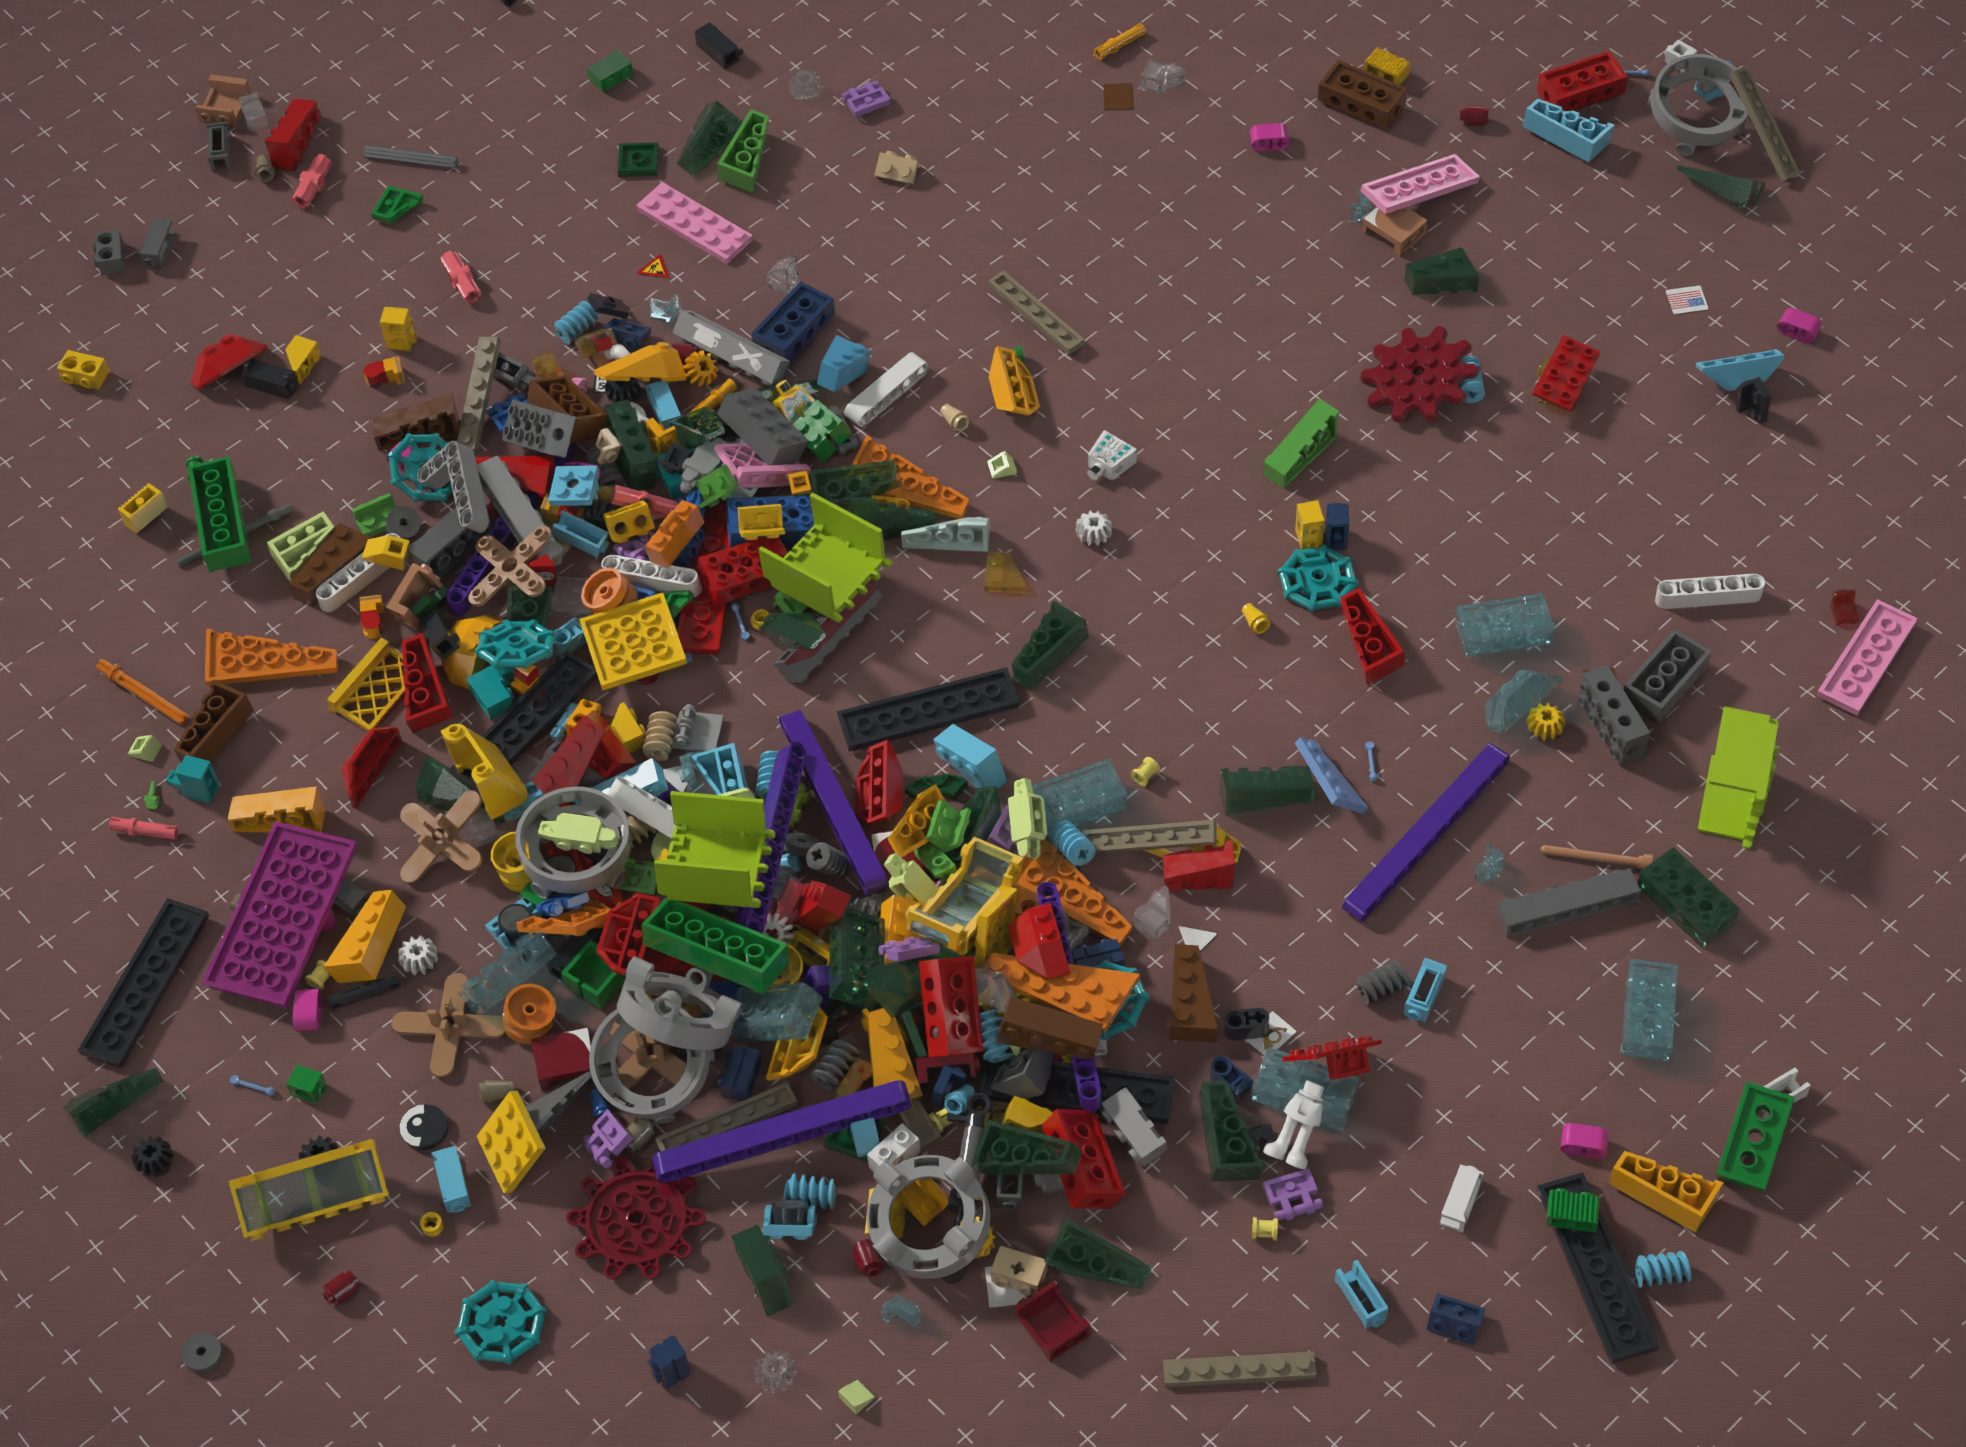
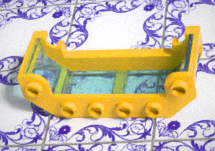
M976 837L968 844H964L960 853L962 857L961 867L955 874L952 873L944 886L939 887L934 898H930L927 901L925 908L922 910V904L915 903L913 906H909L905 914L907 930L922 938L930 939L931 942L963 956L974 945L978 926H976L978 914L982 913L999 894H1002L1008 887H1012L1014 883L1018 882L1023 864V857Z
M374 1138L228 1181L244 1238L250 1237L251 1241L266 1237V1231L276 1228L277 1232L291 1229V1224L298 1221L301 1222V1225L309 1224L316 1221L315 1216L324 1214L325 1218L338 1215V1210L348 1207L349 1211L363 1207L362 1202L370 1201L371 1205L384 1202V1196L390 1194L389 1190H387Z

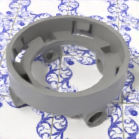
M1690 54L1672 60L1658 74L1646 106L1651 107L1656 121L1664 131L1678 139L1676 151L1679 154L1690 156L1693 154L1696 145H1717L1732 139L1737 134H1743L1749 114L1741 98H1738L1736 91L1730 85L1733 81L1729 74L1738 70L1731 63L1711 55ZM1686 69V72L1679 73L1674 77L1670 75L1674 71ZM1688 81H1697L1696 88L1706 94L1713 91L1716 86L1726 95L1729 101V116L1724 122L1711 128L1690 126L1678 119L1673 113L1670 106V94L1678 85Z
M566 787L541 796L525 810L516 829V846L521 865L526 874L531 878L532 890L539 897L547 899L553 891L559 893H581L596 889L604 884L614 889L620 888L627 877L624 865L631 850V836L626 814L619 803L612 797L592 788ZM582 801V805H569L559 808V805L563 803ZM562 813L597 817L604 828H609V830L612 829L616 832L620 845L615 850L608 849L604 858L588 870L575 873L561 872L547 865L542 859L539 852L540 842L545 844L550 840L541 838L538 830L541 821H556L557 816ZM619 830H621V832H622V838H623L622 843H621V839H620ZM525 843H528L530 859H527L524 854L526 852Z
M635 956L631 959L626 969V979L617 1003L619 1014L630 1026L652 1039L690 1050H714L723 1047L728 1042L734 1023L742 1010L743 1003L725 995L721 996L716 991L710 989L709 984L713 973L694 966L688 971L685 978L669 973L653 972V964ZM696 972L703 976V980L696 976ZM647 995H658L660 997L653 1003ZM665 1000L671 1003L672 1008H669L665 1004ZM682 1002H685L702 1010L711 1017L701 1019L680 1016L678 1013Z
M649 998L653 1003H655V1001L657 1000L654 998ZM665 1000V1004L672 1008L671 1003ZM680 1007L678 1015L692 1018L691 1015ZM618 1009L614 1010L597 1029L590 1048V1071L597 1089L607 1101L625 1114L637 1118L652 1119L655 1124L674 1121V1113L688 1105L704 1085L709 1064L711 1061H715L714 1050L686 1049L687 1066L681 1080L671 1090L657 1096L635 1094L629 1091L620 1081L619 1068L616 1063V1055L620 1044L635 1029L621 1017ZM616 1022L620 1026L613 1033L606 1046L602 1043V1039L607 1037L613 1028L612 1025ZM615 1093L624 1101L634 1105L633 1108L625 1106V1102L621 1101L617 1097H613Z
M924 1155L905 1160L895 1167L889 1161L882 1163L873 1175L878 1184L872 1192L867 1209V1226L874 1244L872 1247L894 1269L914 1278H941L965 1267L983 1247L990 1227L989 1203L986 1194L974 1176L975 1171L961 1157L953 1160L943 1156ZM926 1178L943 1180L951 1184L962 1198L964 1216L961 1226L953 1227L943 1239L944 1245L930 1250H917L904 1245L894 1235L890 1224V1211L896 1196L903 1188L914 1181ZM975 1200H981L983 1203V1208L979 1207V1221L981 1222H975ZM938 1261L937 1268L935 1266L921 1267V1269L914 1268V1262L929 1263Z

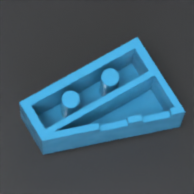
M836 335L821 362L817 384L835 392L867 373L871 350L864 348L861 344L853 343Z

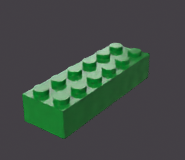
M226 456L188 466L202 555L209 573L252 562L236 472L230 457Z
M668 897L642 923L643 945L763 994L789 965L787 943L684 902L668 900Z

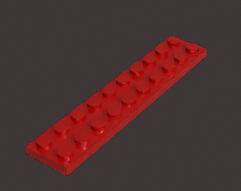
M719 498L720 503L710 509L706 505L704 524L701 526L706 536L693 566L687 568L696 571L699 557L730 548L725 515L727 500ZM704 587L702 592L698 596L693 597L681 610L677 634L684 653L719 655L727 602L714 606Z

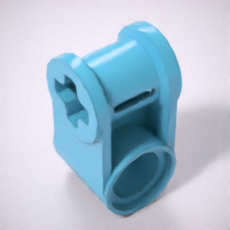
M578 617L572 618L568 623L554 631L557 638L553 644V652L558 657L565 651L572 653L587 644L580 618Z

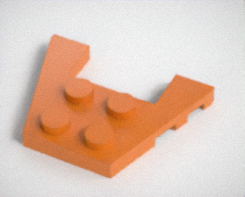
M588 895L590 901L583 903V907L580 909L566 911L550 919L531 916L516 924L518 932L582 936L587 933V930L603 927L608 912L611 909L603 903L599 904L597 899Z

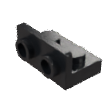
M1760 377L1746 380L1740 384L1736 406L1738 413L1749 409L1750 415L1755 417L1759 424L1767 421L1771 401V393Z

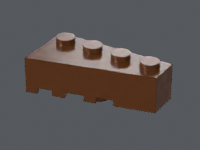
M1175 944L1170 1040L1217 1043L1218 1028L1199 945Z
M1010 996L995 1043L1074 1056L1082 1059H1093L1098 1047L1103 1024Z

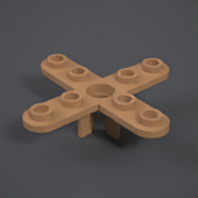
M547 526L537 527L512 552L493 536L486 535L480 538L476 543V550L495 568L470 592L469 601L474 606L484 605L503 586L508 591L518 586L530 597H537L542 594L546 588V583L529 568L528 564L551 540L552 531Z
M465 792L445 816L440 813L436 818L416 803H409L403 807L400 814L401 820L420 835L418 842L421 844L401 869L400 876L403 881L408 884L419 881L441 853L445 854L467 872L475 871L480 867L482 863L481 854L457 835L481 805L482 799L477 792ZM444 830V835H442L439 831ZM436 835L441 840L435 841L434 836Z
M462 973L451 974L446 979L440 1012L437 1010H427V1012L403 1011L397 1013L391 1021L393 1030L398 1034L435 1036L430 1070L438 1078H445L453 1072L460 1037L496 1039L506 1034L503 1029L501 1016L464 1014L469 981ZM453 1018L455 1024L449 1027L445 1019Z
M684 1009L687 1013H693L688 1009ZM616 1022L612 1025L613 1028L609 1032L610 1036H612L616 1029L620 1026ZM636 1029L622 1041L621 1044L633 1053L619 1068L620 1081L629 1091L652 1068L674 1086L681 1080L687 1064L670 1052L674 1046L652 1039ZM654 1045V1055H648L646 1047Z

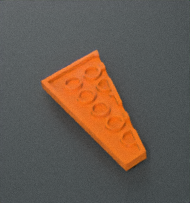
M866 435L843 481V485L846 488L871 495L903 498L910 502V506L956 519L964 518L970 505L969 498L951 487H945L939 483L937 478L926 475L924 470L902 456L894 455L888 451L886 446L878 445L868 435Z
M206 629V686H210L212 680L225 685L338 672V653L335 649L310 646L308 648L298 646V643L290 642L289 644H284L274 639L249 635L241 637L235 636L231 632H224L222 634L216 633L212 629Z
M1046 839L1041 840L1040 857L1037 860L1031 859L1028 856L1027 858L1023 857L1021 875L1018 882L1014 884L1037 895V888L1041 883H1054L1058 889L1065 919L1102 939H1117L1121 947L1132 932L1131 924L1104 900V896L1100 892L1097 893L1091 883L1069 860H1066L1058 852V849L1053 844L1051 845Z
M992 953L980 970L981 976L1051 1009L1102 1023L1101 1032L1103 1033L1107 1031L1140 980V974L1074 964H1068L1069 975L1046 980L1040 974L1020 965L1016 956Z

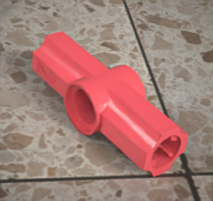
M318 154V156H315L309 169L302 171L300 175L299 186L292 197L293 203L299 208L305 209L310 205L316 192L323 190L325 176L332 165L331 160L325 155Z
M451 250L445 252L440 259L448 273L453 288L458 289L466 303L473 304L477 302L481 297V292L474 282L469 267L467 265L464 266L457 252H452Z
M615 485L611 494V503L623 507L648 498L650 514L666 518L677 506L676 501L651 495L646 491H637Z
M788 879L779 899L775 900L769 908L768 913H770L772 919L775 913H779L780 921L784 917L788 918L786 923H784L785 926L789 924L794 925L792 922L803 898L801 894L805 885L794 879ZM774 928L769 935L773 937L778 930Z

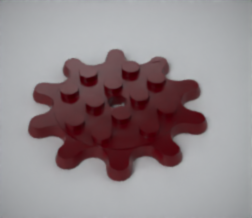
M1437 326L1429 336L1421 338L1417 337L1411 328H1405L1401 332V342L1394 347H1387L1383 344L1376 345L1373 355L1380 361V364L1375 368L1363 370L1360 376L1362 383L1377 386V389L1368 396V406L1370 408H1377L1383 404H1390L1393 406L1391 419L1394 422H1402L1411 411L1416 410L1422 412L1425 420L1433 421L1439 415V404L1444 401L1462 404L1467 396L1459 388V384L1463 380L1474 379L1479 375V369L1476 365L1462 362V358L1472 350L1471 343L1467 340H1460L1457 343L1448 344L1445 342L1448 336L1447 330L1442 326ZM1419 369L1424 371L1421 375H1414Z
M618 1157L613 1162L614 1175L610 1180L600 1181L592 1176L582 1180L581 1188L590 1197L589 1204L584 1208L572 1209L567 1213L566 1219L568 1224L574 1227H582L587 1231L586 1238L576 1245L575 1254L583 1260L595 1255H603L606 1258L604 1275L610 1280L618 1279L622 1271L628 1266H638L644 1278L654 1280L660 1273L659 1260L662 1257L673 1255L681 1260H685L692 1253L691 1245L683 1239V1232L691 1227L702 1226L706 1220V1214L703 1210L689 1208L685 1203V1199L695 1191L697 1183L690 1176L678 1181L662 1183L657 1180L653 1159L647 1169L636 1171L632 1168L628 1158ZM639 1214L643 1216L640 1224L630 1222L631 1217Z

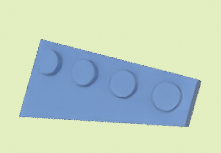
M1300 737L1295 742V745L1333 805L1364 814L1368 806L1322 751L1320 745L1313 739L1308 740Z

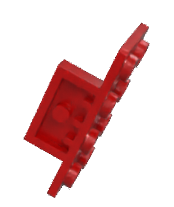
M1562 335L1532 395L1570 412L1576 405L1601 351L1566 335Z
M1372 1036L1359 1037L1358 1041L1355 1040V1037L1341 1039V1044L1338 1041L1324 1043L1323 1048L1322 1045L1308 1046L1306 1052L1304 1048L1290 1050L1291 1055L1283 1056L1282 1060L1286 1062L1326 1057L1329 1079L1336 1080L1370 1072L1367 1047L1381 1045L1382 1040H1373Z

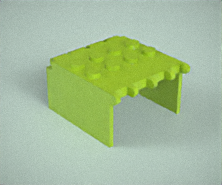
M811 493L810 501L815 525L784 558L761 546L759 554L763 577L771 581L772 587L839 623L843 619L839 613L845 607L852 609L855 605L851 600L858 593L865 595L868 592L865 585L871 579L878 581L881 578L878 571L883 565L890 568L893 563L885 557L882 529Z
M1724 706L1715 755H1711L1698 832L1742 840L1744 849L1752 847L1759 817L1763 815L1768 791H1770L1772 778L1774 777L1775 759H1777L1779 746L1775 745L1778 721L1776 719L1770 720V715Z
M671 791V805L675 826L667 860H655L654 862L658 893L667 896L668 900L759 908L761 900L753 898L755 891H763L765 885L762 882H757L759 873L768 872V865L762 864L761 859L762 855H770L772 852L770 846H765V840L775 838V831L766 829L764 799Z

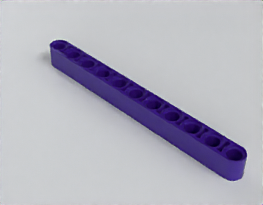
M569 442L566 458L555 456V466H563L565 462L572 460L575 454L573 443ZM553 474V476H552V478H551V480H550V489H549L548 493L550 492L551 487H552L554 474ZM520 487L522 493L528 495L533 509L537 510L544 498L539 497L537 492L531 490L529 493L523 492ZM500 516L487 535L493 536L510 550L516 542V538ZM477 550L447 592L448 606L450 612L455 616H462L468 612L472 606L469 601L470 592L495 568Z
M799 709L780 716V725L789 744L798 741L806 749L803 772L865 894L869 895L889 887L886 875L802 711Z
M798 741L792 742L777 753L764 804L766 829L774 830L775 838L765 840V846L772 848L771 854L762 855L761 859L762 864L768 865V872L758 874L757 882H762L765 886L763 891H755L753 897L761 900V906L759 908L739 906L735 923L762 934L764 933L806 759V749Z
M1488 744L1349 894L1342 905V909L1360 922H1363L1506 767L1510 760V755L1494 744Z
M1052 882L1041 883L1037 888L1038 905L1051 903L1067 963L1074 964L1057 886ZM1070 1056L1080 1105L1085 1111L1094 1112L1102 1105L1101 1088L1094 1057L1093 1059H1082ZM1085 1074H1089V1075H1090V1076H1088V1077H1082V1075H1085ZM1094 1095L1092 1098H1087L1086 1096Z
M902 1080L889 1082L660 1151L652 1157L657 1180L662 1183L675 1181L850 1128V1124L869 1118L877 1120L906 1111L912 1106L907 1085Z

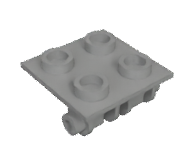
M687 704L679 713L671 748L701 752L715 749L724 715L698 713L693 705Z

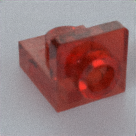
M1842 589L1833 592L1830 607L1836 626L1857 624L1859 621V615L1854 602L1856 596L1854 589Z

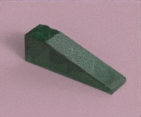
M1677 165L1678 171L1723 198L1734 201V206L1746 208L1747 204L1755 205L1766 186V183Z
M848 497V512L882 529L883 541L901 537L903 531L936 524V515L933 511L915 507L904 509L896 507V503L889 502L888 505L878 503L877 499L871 497Z
M773 612L763 619L764 623L759 627L777 647L813 651L826 637L825 632L811 613Z
M429 755L425 757L415 783L417 798L422 804H429L436 809L449 811L465 792L473 790L463 778L460 781L449 774L451 772L449 767ZM483 799L479 809L472 816L498 823L505 821L503 814L491 820L486 812Z
M1068 1218L1059 1224L1044 1259L1045 1263L1064 1274L1136 1289H1142L1152 1269L1150 1265Z

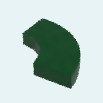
M442 586L434 594L424 595L410 610L417 617H426L427 612L437 611L447 603L446 595L448 590Z
M945 773L931 777L927 775L905 788V793L916 799L921 792L936 784L943 797L955 800L968 786V780Z

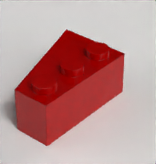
M1233 840L1226 841L1225 846L1213 848L1212 845H1206L1205 850L1193 853L1191 849L1163 855L1164 890L1177 892L1185 889L1200 891L1208 888L1222 890L1233 887Z
M811 880L803 888L801 894L803 899L792 923L818 934L821 930L820 928H827V922L832 924L843 916L851 895L829 885Z

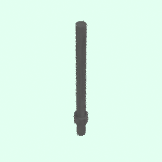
M289 503L277 510L274 508L268 511L267 515L245 525L246 533L248 534L270 522L275 523L279 521L280 517L295 510L293 505ZM199 548L177 559L176 562L179 568L202 557V549Z

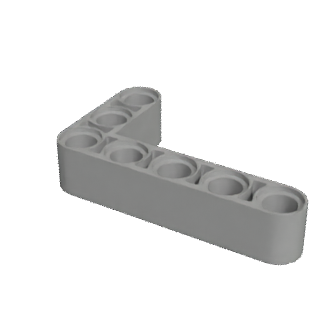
M451 441L420 468L417 475L418 481L435 489H440L451 481L460 525L482 533L488 526L489 518L474 451L468 446Z

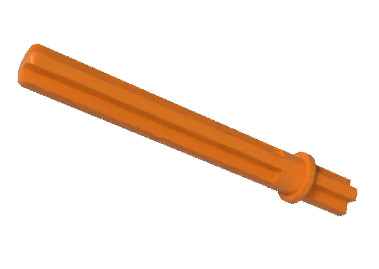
M103 659L99 660L96 669L108 676L109 681L120 684L178 724H187L189 720L188 714L126 674L120 666H114Z

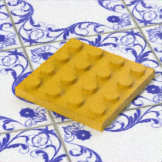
M663 593L580 619L602 690L687 664Z

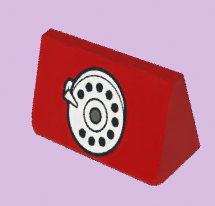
M548 554L528 564L529 568L545 581L546 586L557 585L556 567Z
M607 884L586 891L589 896L611 908L616 907L619 902L622 903V891L614 889Z

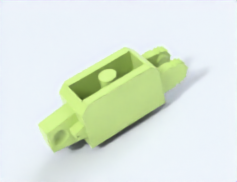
M1023 778L1014 782V796L1008 798L1012 842L1017 843L1018 855L1026 858L1028 856L1031 859L1037 860L1041 854L1040 841L1044 840L1047 836L1044 798L1033 793L1030 779Z
M562 813L557 816L556 821H541L538 830L541 838L554 841L558 848L566 851L576 849L583 853L591 854L592 852L600 853L602 848L615 850L620 845L616 832L612 829L604 828L597 817Z
M896 853L888 857L884 865L892 875L889 880V887L897 896L922 904H926L930 898H934L939 889L938 886L914 860L906 862ZM937 914L934 918L939 917V915H940V916H944V915Z

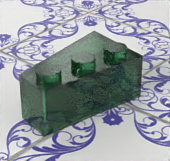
M758 1224L732 1235L731 1238L735 1251L748 1278L751 1279L755 1287L754 1291L757 1297L760 1296L766 1317L794 1305L786 1281L789 1273L784 1263L779 1264L781 1259L776 1248L771 1249L772 1242L769 1235H763Z

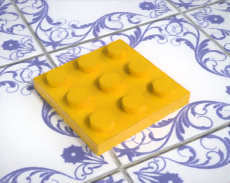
M1008 887L982 913H979L976 918L978 930L974 940V947H976L974 965L975 975L978 979L982 980L984 978L981 976L980 970L992 953L1007 955L1012 951V939L1008 925L1015 920L1017 889Z
M509 1091L477 1135L479 1143L504 1194L514 1191L545 1150V1146L518 1091Z

